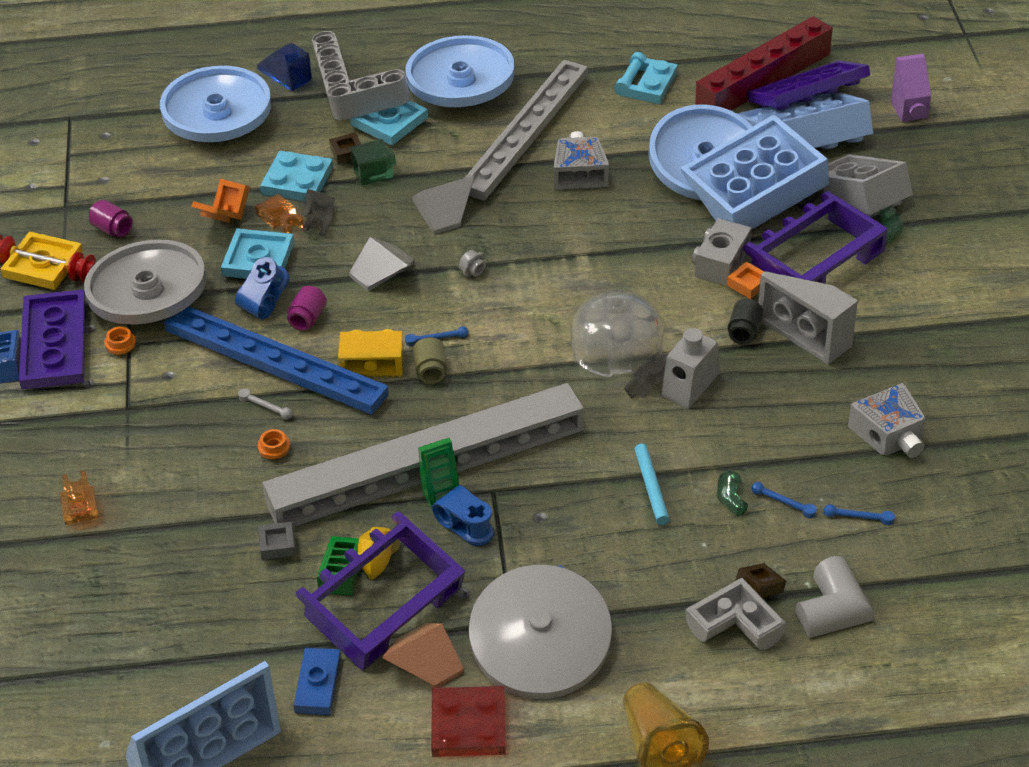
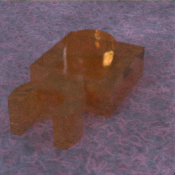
M280 194L255 206L256 215L273 229L282 226V232L292 234L291 226H297L301 230L304 229L303 217L296 214V207Z
M84 470L80 471L81 478L76 482H70L67 474L62 476L65 491L60 492L65 525L99 518L93 486H89L88 477Z

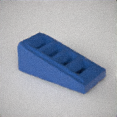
M19 330L0 332V383L19 380L20 367Z

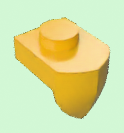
M372 527L371 531L368 530L359 536L358 554L361 555L374 544L369 536L370 532L378 529L386 535L391 529ZM399 539L362 568L369 579H375L385 570L391 555L400 549Z

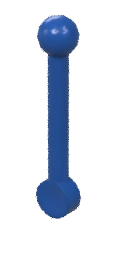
M461 326L454 331L422 336L408 334L405 336V344L413 347L419 340L429 337L436 339L456 336L465 338L468 336L469 330Z
M755 482L751 487L755 495L764 494L803 511V515L807 518H813L816 515L817 508L813 504L803 505L764 488L761 482Z
M832 504L826 505L823 510L827 517L841 515L881 520L884 525L893 524L895 515L891 511H884L882 514L839 509Z

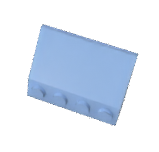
M838 91L829 94H816L813 100L806 102H792L791 107L783 110H775L774 107L770 106L736 113L746 119L752 126L776 115L814 148H834L838 146V142L845 140L847 142H859L864 139L863 136L873 134L869 100Z
M776 115L765 119L681 167L682 174L715 221L720 218L751 227V230L829 185L828 159Z
M266 661L260 663L131 736L125 755L128 767H222L281 733L269 665Z

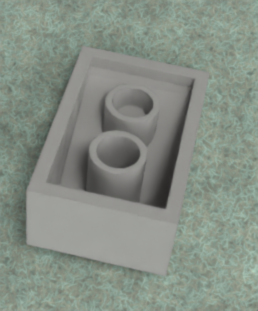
M852 154L828 163L829 185L821 189L823 192H831L869 217L879 215L880 210L886 207L900 205L903 199L913 195L907 162Z
M766 271L761 274L759 304L764 310L761 321L763 324L828 365L852 347L858 300L833 285Z

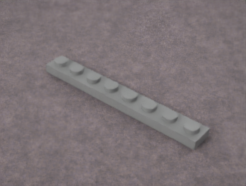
M563 60L465 176L466 178L475 175L469 196L483 201L488 198L588 76V66Z

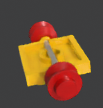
M29 231L17 247L12 236H6L3 239V236L0 234V262L4 264L0 270L2 277L56 290L67 274L72 281L81 278V281L84 283L88 272L96 263L94 255L89 254L84 259L82 244Z

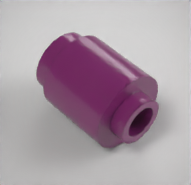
M99 200L89 210L90 224L113 237H124L132 228L133 220L129 213L107 200Z
M304 286L299 290L287 311V320L293 328L305 331L315 325L327 304V299L319 288Z

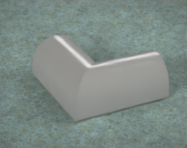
M832 556L824 559L815 568L813 578L823 596L798 602L795 606V613L808 638L874 621L875 616L874 610L846 560L841 556Z
M743 578L688 607L685 614L691 632L702 642L736 624L758 649L766 650L781 639L786 629V622Z

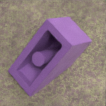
M924 54L897 57L891 96L892 106L901 122L928 118L931 91Z

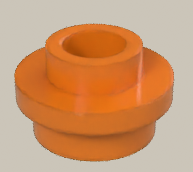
M119 326L107 332L104 344L109 353L122 355L135 347L136 340L134 334L128 328Z
M267 430L258 441V452L267 459L281 458L289 452L290 440L281 430Z

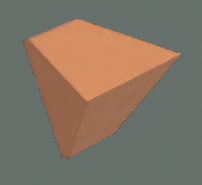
M424 623L395 639L382 657L428 682L434 690L464 673L460 659L441 623Z

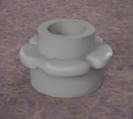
M469 250L462 256L459 262V269L463 271V275L469 278L472 275L478 277L482 274L486 267L484 253Z

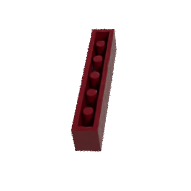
M814 16L696 81L695 105H713L732 111L749 101L747 91L791 77L830 55L833 28Z

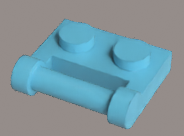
M641 52L633 53L625 74L614 85L615 92L620 96L661 104L678 73V64L650 59ZM639 70L645 71L638 85L631 84Z

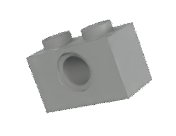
M718 218L712 229L708 228L706 230L701 247L697 246L694 250L692 263L695 264V277L727 286V277L741 266L747 256L743 247L751 242V227Z

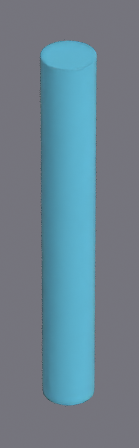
M638 444L634 450L654 516L658 525H665L670 519L647 445Z

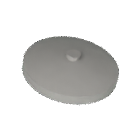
M146 240L125 245L102 257L88 272L84 282V291L89 307L101 318L119 324H145L166 319L190 306L204 290L207 275L202 257L192 247L172 240Z
M529 565L502 574L482 591L470 616V646L480 670L499 688L523 698L552 699L565 696L580 689L600 671L606 661L611 645V617L601 594L582 576L557 566Z

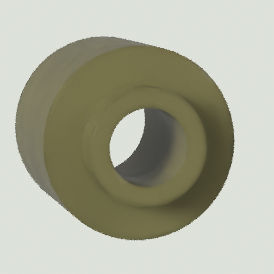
M431 337L419 340L413 347L416 374L424 383H438L443 380L447 371L444 344L439 339Z

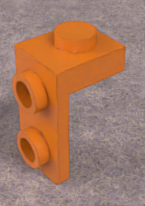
M220 178L213 206L193 201L192 207L201 209L200 215L228 223H230L231 218L242 220L250 186Z

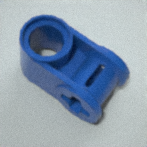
M269 257L257 260L244 284L236 294V306L263 320L269 317L289 283L288 271L278 266ZM261 268L266 271L265 274L260 270ZM276 276L281 279L280 282L277 279H275Z
M458 485L432 505V512L437 521L443 527L459 535L467 543L473 546H482L493 539L494 530L489 523L492 517L491 507L471 494L465 487Z

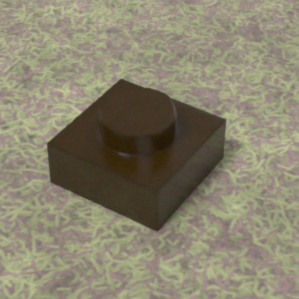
M356 132L329 139L330 149L338 164L365 158L364 148Z
M765 563L739 568L735 579L743 578L761 598L783 593L787 582Z

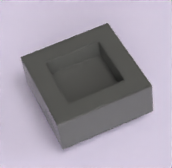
M292 522L258 526L262 560L296 556Z

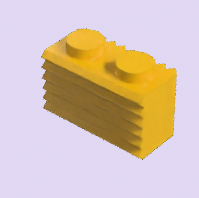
M384 329L382 331L352 330L350 332H340L338 349L340 367L368 378L371 375L373 377H388L390 375L392 377L396 375L401 377L403 375V331Z

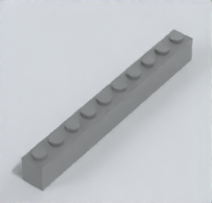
M565 383L264 481L262 484L266 505L275 524L292 522V527L421 485L418 447L450 438L453 445L457 472L583 431L584 408L569 384ZM444 455L429 459V461L443 457Z

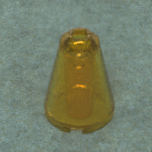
M638 683L628 689L623 697V706L639 767H690L695 762L699 766L709 750V737L704 727L651 683Z

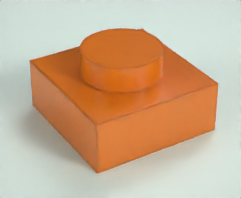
M746 261L727 277V286L752 299L760 291V278L764 271Z

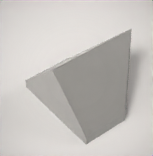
M475 175L426 189L412 196L414 204L434 235L461 227L462 216Z
M370 237L350 270L349 275L350 278L369 292L414 265V259L397 246Z

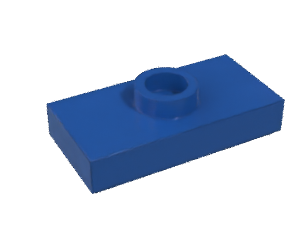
M304 649L293 705L295 713L331 715L341 660L340 649Z

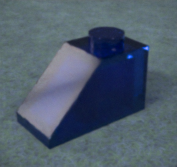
M292 42L270 54L257 64L259 71L290 91H294L312 80L309 53Z

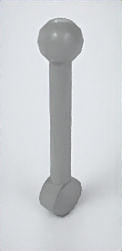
M241 389L238 392L239 400L242 402H254L279 413L284 420H288L293 416L290 408H281L253 396L249 389Z

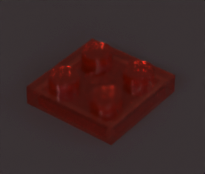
M504 686L432 688V757L506 755Z

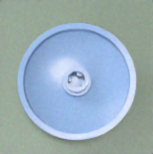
M452 36L435 40L414 52L406 64V79L411 92L425 102L444 107L473 106L492 100L508 89L515 75L514 59L511 52L502 44L479 36Z
M210 66L190 71L171 82L162 93L160 110L164 124L174 134L198 142H220L241 137L260 126L270 113L271 95L265 80L250 70L235 66Z
M690 105L676 109L665 115L652 131L648 150L650 165L656 176L668 188L685 197L701 200L682 174L681 167L753 126L735 112L718 106Z

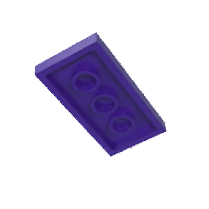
M838 60L747 91L748 100L751 103L760 104V107L771 106L775 110L787 109L791 107L792 102L813 100L815 94H829L836 92L839 86L859 84L861 82L860 79L871 76L869 65Z
M84 290L23 296L19 367L21 389L84 383L86 295Z

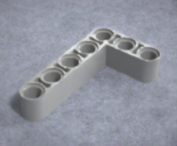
M323 31L313 36L312 42L334 119L347 120L401 106L409 102L410 93L404 71L394 69L349 81L335 33Z

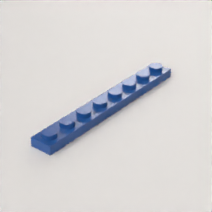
M189 306L169 317L164 322L165 329L169 333L371 415L389 395L388 386Z

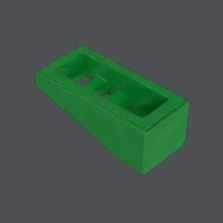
M450 438L418 447L422 493L430 508H432L435 502L459 485L453 445ZM444 455L443 457L429 461V459Z
M331 536L317 576L318 588L324 584L319 577L321 571L327 569L330 572H339L347 565L333 563L349 564L344 556H335V554L344 555L349 550L346 548H353L358 553L359 538ZM358 572L330 594L353 596Z

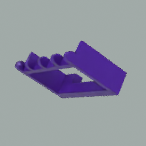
M826 191L821 195V200L823 201L818 206H814L811 203L806 204L803 207L805 213L797 220L788 216L783 220L785 228L777 233L767 230L762 234L764 240L762 243L756 246L749 242L743 248L745 253L752 257L751 264L764 272L826 284L827 274L857 254L856 259L867 264L883 253L886 247L888 228L831 192ZM827 213L829 221L856 237V239L803 275H800L768 254V252Z
M399 511L391 516L397 526L386 535L378 529H374L369 533L374 544L361 555L353 549H349L344 553L349 564L336 575H333L327 569L321 571L319 577L324 584L310 594L303 587L296 591L297 598L305 605L304 616L362 671L388 650L390 637L426 606L432 603L438 609L462 588L465 570ZM399 539L433 570L438 577L360 641L320 602Z

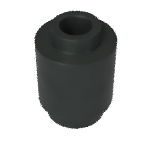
M741 299L734 304L727 329L731 340L735 343L749 344L757 337L764 310L758 302L751 299Z

